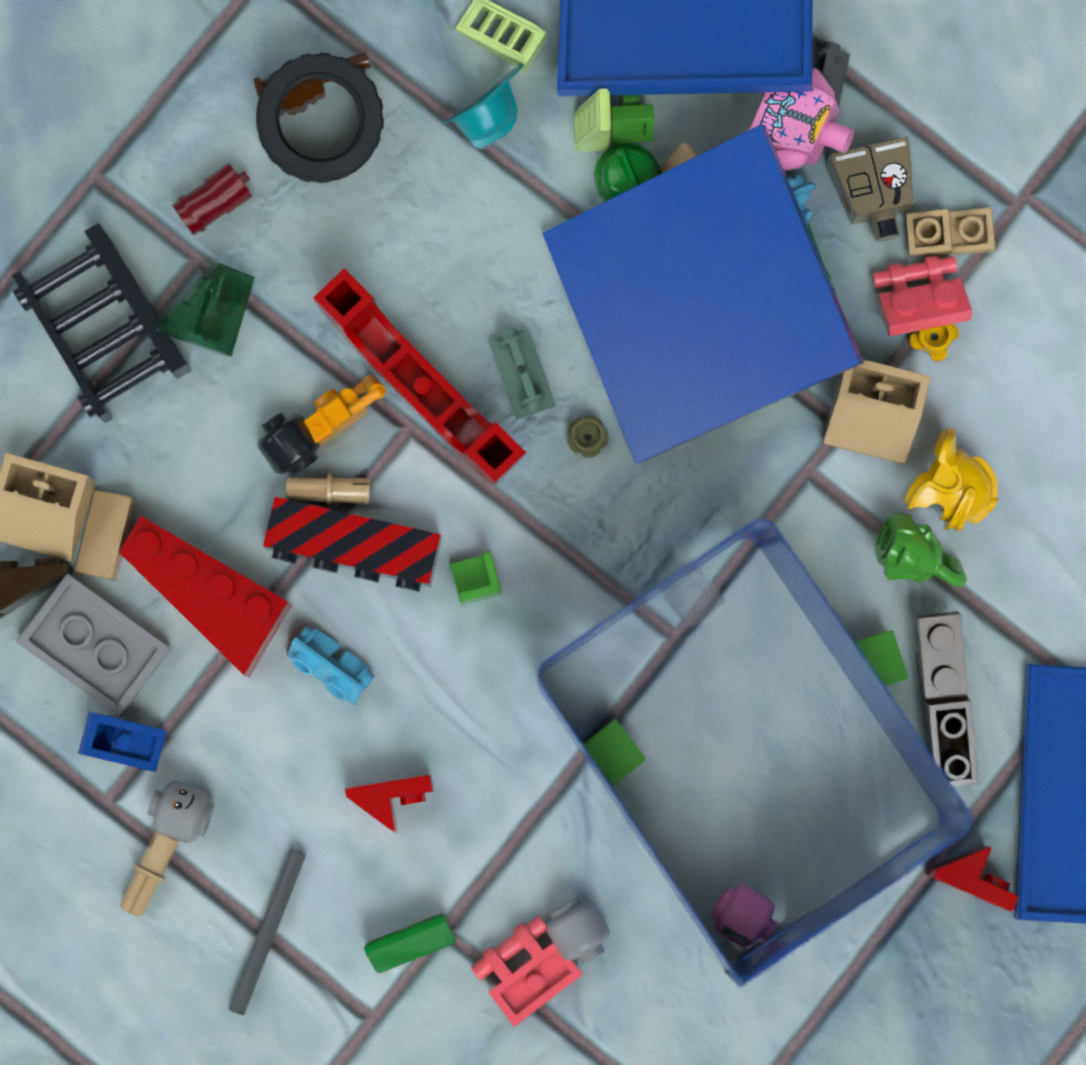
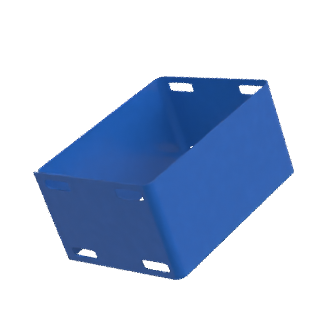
M756 520L545 660L538 670L537 685L540 693L719 961L728 968L725 974L740 988L960 839L971 828L972 816L969 809L778 528L768 520ZM747 539L759 546L938 810L939 823L934 830L810 914L806 913L771 937L765 944L762 943L736 962L729 964L541 683L540 676L546 669L736 542Z

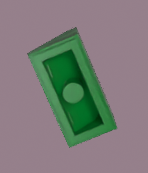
M442 912L367 942L364 951L377 973H382L455 943V937L446 914Z

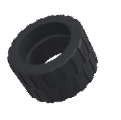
M320 52V54L312 55L308 53L300 55L297 59H290L285 62L280 69L272 73L262 88L256 111V127L259 140L269 159L281 168L284 173L305 182L328 183L343 179L356 172L371 158L374 150L378 147L381 131L384 128L382 99L378 96L377 87L373 80L371 81L366 76V72L362 68L349 62V59L342 56H332L330 53ZM311 79H326L341 85L353 97L359 112V127L351 145L342 153L326 159L310 158L298 153L288 144L280 127V109L286 95L298 84Z

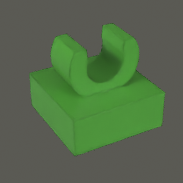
M622 95L623 105L611 107L612 144L654 142L653 104L640 105L639 95Z

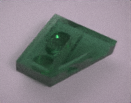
M212 263L157 324L156 331L219 355L232 357L255 277L221 263Z

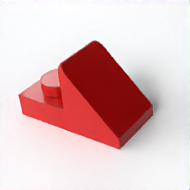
M432 775L345 788L346 797L394 833L397 832L392 798L400 797L402 806L426 802L425 793L434 792Z
M981 846L930 867L926 875L1010 912H1013L1019 897L1009 892L1010 883L986 873L984 881L979 879L991 852V846Z

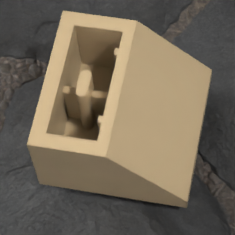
M863 359V364L839 375L823 444L904 465L922 416L931 376Z
M6 453L0 470V542L73 562L96 481L84 474Z

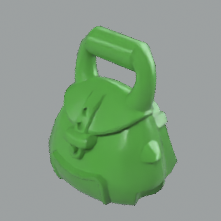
M892 513L891 516L885 518L882 529L876 539L875 554L878 563L884 567V573L888 580L908 579L921 583L922 581L929 580L931 576H936L954 587L965 585L967 578L961 562L942 551L941 545L933 535L930 526L925 524L923 526L921 524L918 525L912 519V515L906 513Z

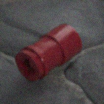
M227 163L203 180L204 183L193 191L177 198L178 201L172 207L194 236L198 232L202 233L205 231L208 225L225 213L229 214L253 197L244 184L250 178L245 171L238 175L233 167Z

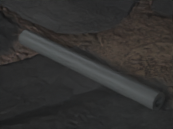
M293 848L290 849L228 1010L234 1013L245 1015L307 855L304 852Z

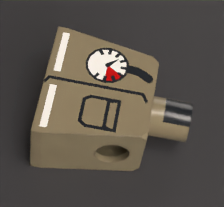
M908 136L847 150L846 153L830 154L826 162L827 171L851 224L871 221L876 242L888 241L899 237L901 234L896 215L908 212L913 205Z

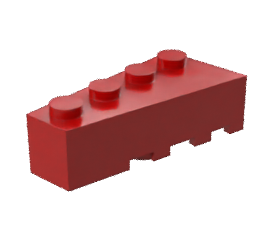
M142 516L138 519L119 551L244 676L250 678L292 607L291 603Z

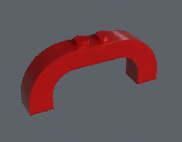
M345 268L313 297L316 305L356 352L446 444L489 483L496 485L526 455V452L496 421L492 424L484 418L407 341L376 305L375 299Z

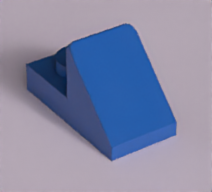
M89 711L78 754L156 772L167 731Z

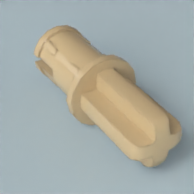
M328 473L327 478L290 477L286 481V499L327 502L326 507H331V503L369 505L370 478L332 477V474Z
M154 831L140 863L133 866L136 872L120 903V907L124 911L135 916L144 914L159 881L164 882L166 879L163 876L164 871L180 841L160 835Z

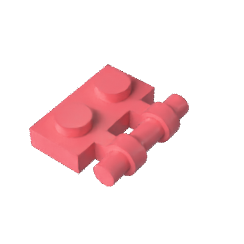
M935 255L925 257L921 263L902 266L901 263L887 265L886 270L872 272V282L875 289L886 286L891 288V292L879 294V307L889 337L971 320L972 308L961 278L946 281L943 278V275L957 272V263L954 256L939 259ZM927 279L928 284L907 288L906 282Z
M539 915L526 925L522 922L513 929L514 934L496 948L490 946L482 952L483 958L470 967L480 981L493 971L499 977L501 982L490 989L488 993L514 1027L583 975L573 960L567 961L561 957L553 942L544 949L537 942L536 938L547 931V925ZM525 947L532 958L512 973L505 962Z

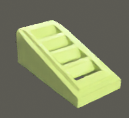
M473 0L455 28L456 32L513 67L523 62L524 66L520 69L523 73L527 72L547 41V31L489 0ZM483 10L488 15L477 31L471 25L480 11ZM496 18L501 21V24L491 38L485 34ZM508 27H511L515 31L506 45L500 43L499 41ZM524 35L528 40L521 51L518 52L514 50V47L521 36Z
M598 89L574 114L575 149L579 152L607 151L609 149L611 114L610 91L608 89Z

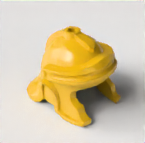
M945 428L935 444V461L928 472H923L915 479L907 492L904 502L907 503L906 508L909 510L916 507L927 508L935 503L941 505L939 520L945 521L944 529L950 530L953 528L954 531H962L965 522L978 523L994 509L999 499L997 497L998 483L993 469L983 458L968 455L962 447L957 449L956 429Z

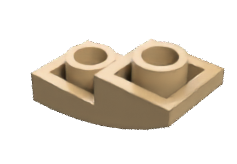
M991 207L955 212L943 209L906 214L910 256H944L996 251L993 211Z

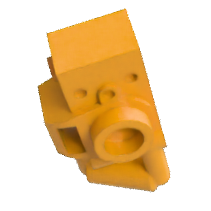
M368 375L352 389L346 388L340 393H337L335 389H331L320 396L314 402L317 407L316 413L304 421L315 443H320V446H322L367 414L366 407L375 400L383 398L386 389L375 376ZM367 392V394H365L363 397L359 399L360 395Z

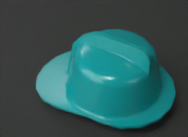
M523 62L501 78L474 104L445 120L443 125L453 121L477 149H483L504 137L512 130L517 120L518 112L509 80L524 66Z

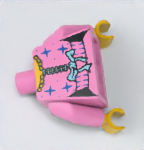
M812 68V92H766L749 128L750 130L760 124L766 125L784 171L801 168L804 164H816L825 146L846 153L854 136V129L836 123L840 111L835 100V92L822 73L816 68Z

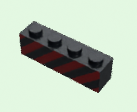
M275 497L263 547L273 551L271 558L296 564L298 557L313 560L312 568L337 573L340 566L355 570L354 577L361 580L378 583L380 576L396 579L395 587L420 592L421 585L431 587L442 537L441 534Z

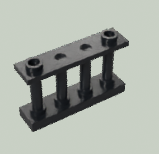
M97 223L84 231L91 242L85 246L87 251L32 284L29 283L20 271L14 273L12 277L19 287L12 291L26 312L33 309L82 389L83 393L77 397L89 417L91 418L97 414L103 422L107 423L112 420V417L104 404L159 371L165 373L170 370L174 377L179 379L189 373L191 369L106 231ZM105 264L113 277L106 282L108 286L54 319H51L40 298L96 265L97 268H100ZM116 300L119 303L127 300L134 311V314L128 317L130 321L73 355L61 334ZM138 335L140 338L148 335L156 349L149 352L151 357L95 390L82 369Z

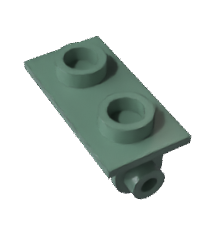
M516 328L501 333L500 338L489 341L516 420L556 406L529 328L517 331Z

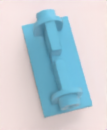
M306 626L298 638L295 637L293 639L287 657L291 659L292 664L305 675H313L326 684V689L334 697L343 701L347 700L355 705L363 689H366L375 677V675L369 672L371 667L348 651L337 662L332 656L340 645L318 628L312 630Z

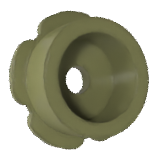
M588 416L585 419L578 418L573 421L568 429L570 433L567 439L569 448L574 453H581L586 458L597 456L600 453V449L606 447L609 439L608 431L602 427V421L592 416ZM584 434H591V440L586 441L583 437Z

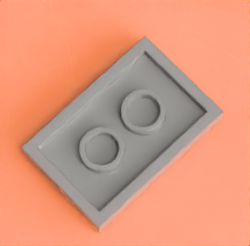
M68 573L17 640L18 644L119 717L123 716L172 649Z

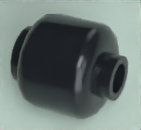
M282 412L278 413L261 425L265 433L257 441L258 449L273 471L278 474L288 472L290 477L314 463L318 459L316 452L320 447V443H315L304 422V417L299 414L286 418Z

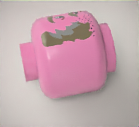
M740 884L734 889L728 886L718 899L711 913V916L716 918L714 923L716 931L745 949L755 945L758 940L765 944L778 924L772 918L775 910L774 903L745 884Z

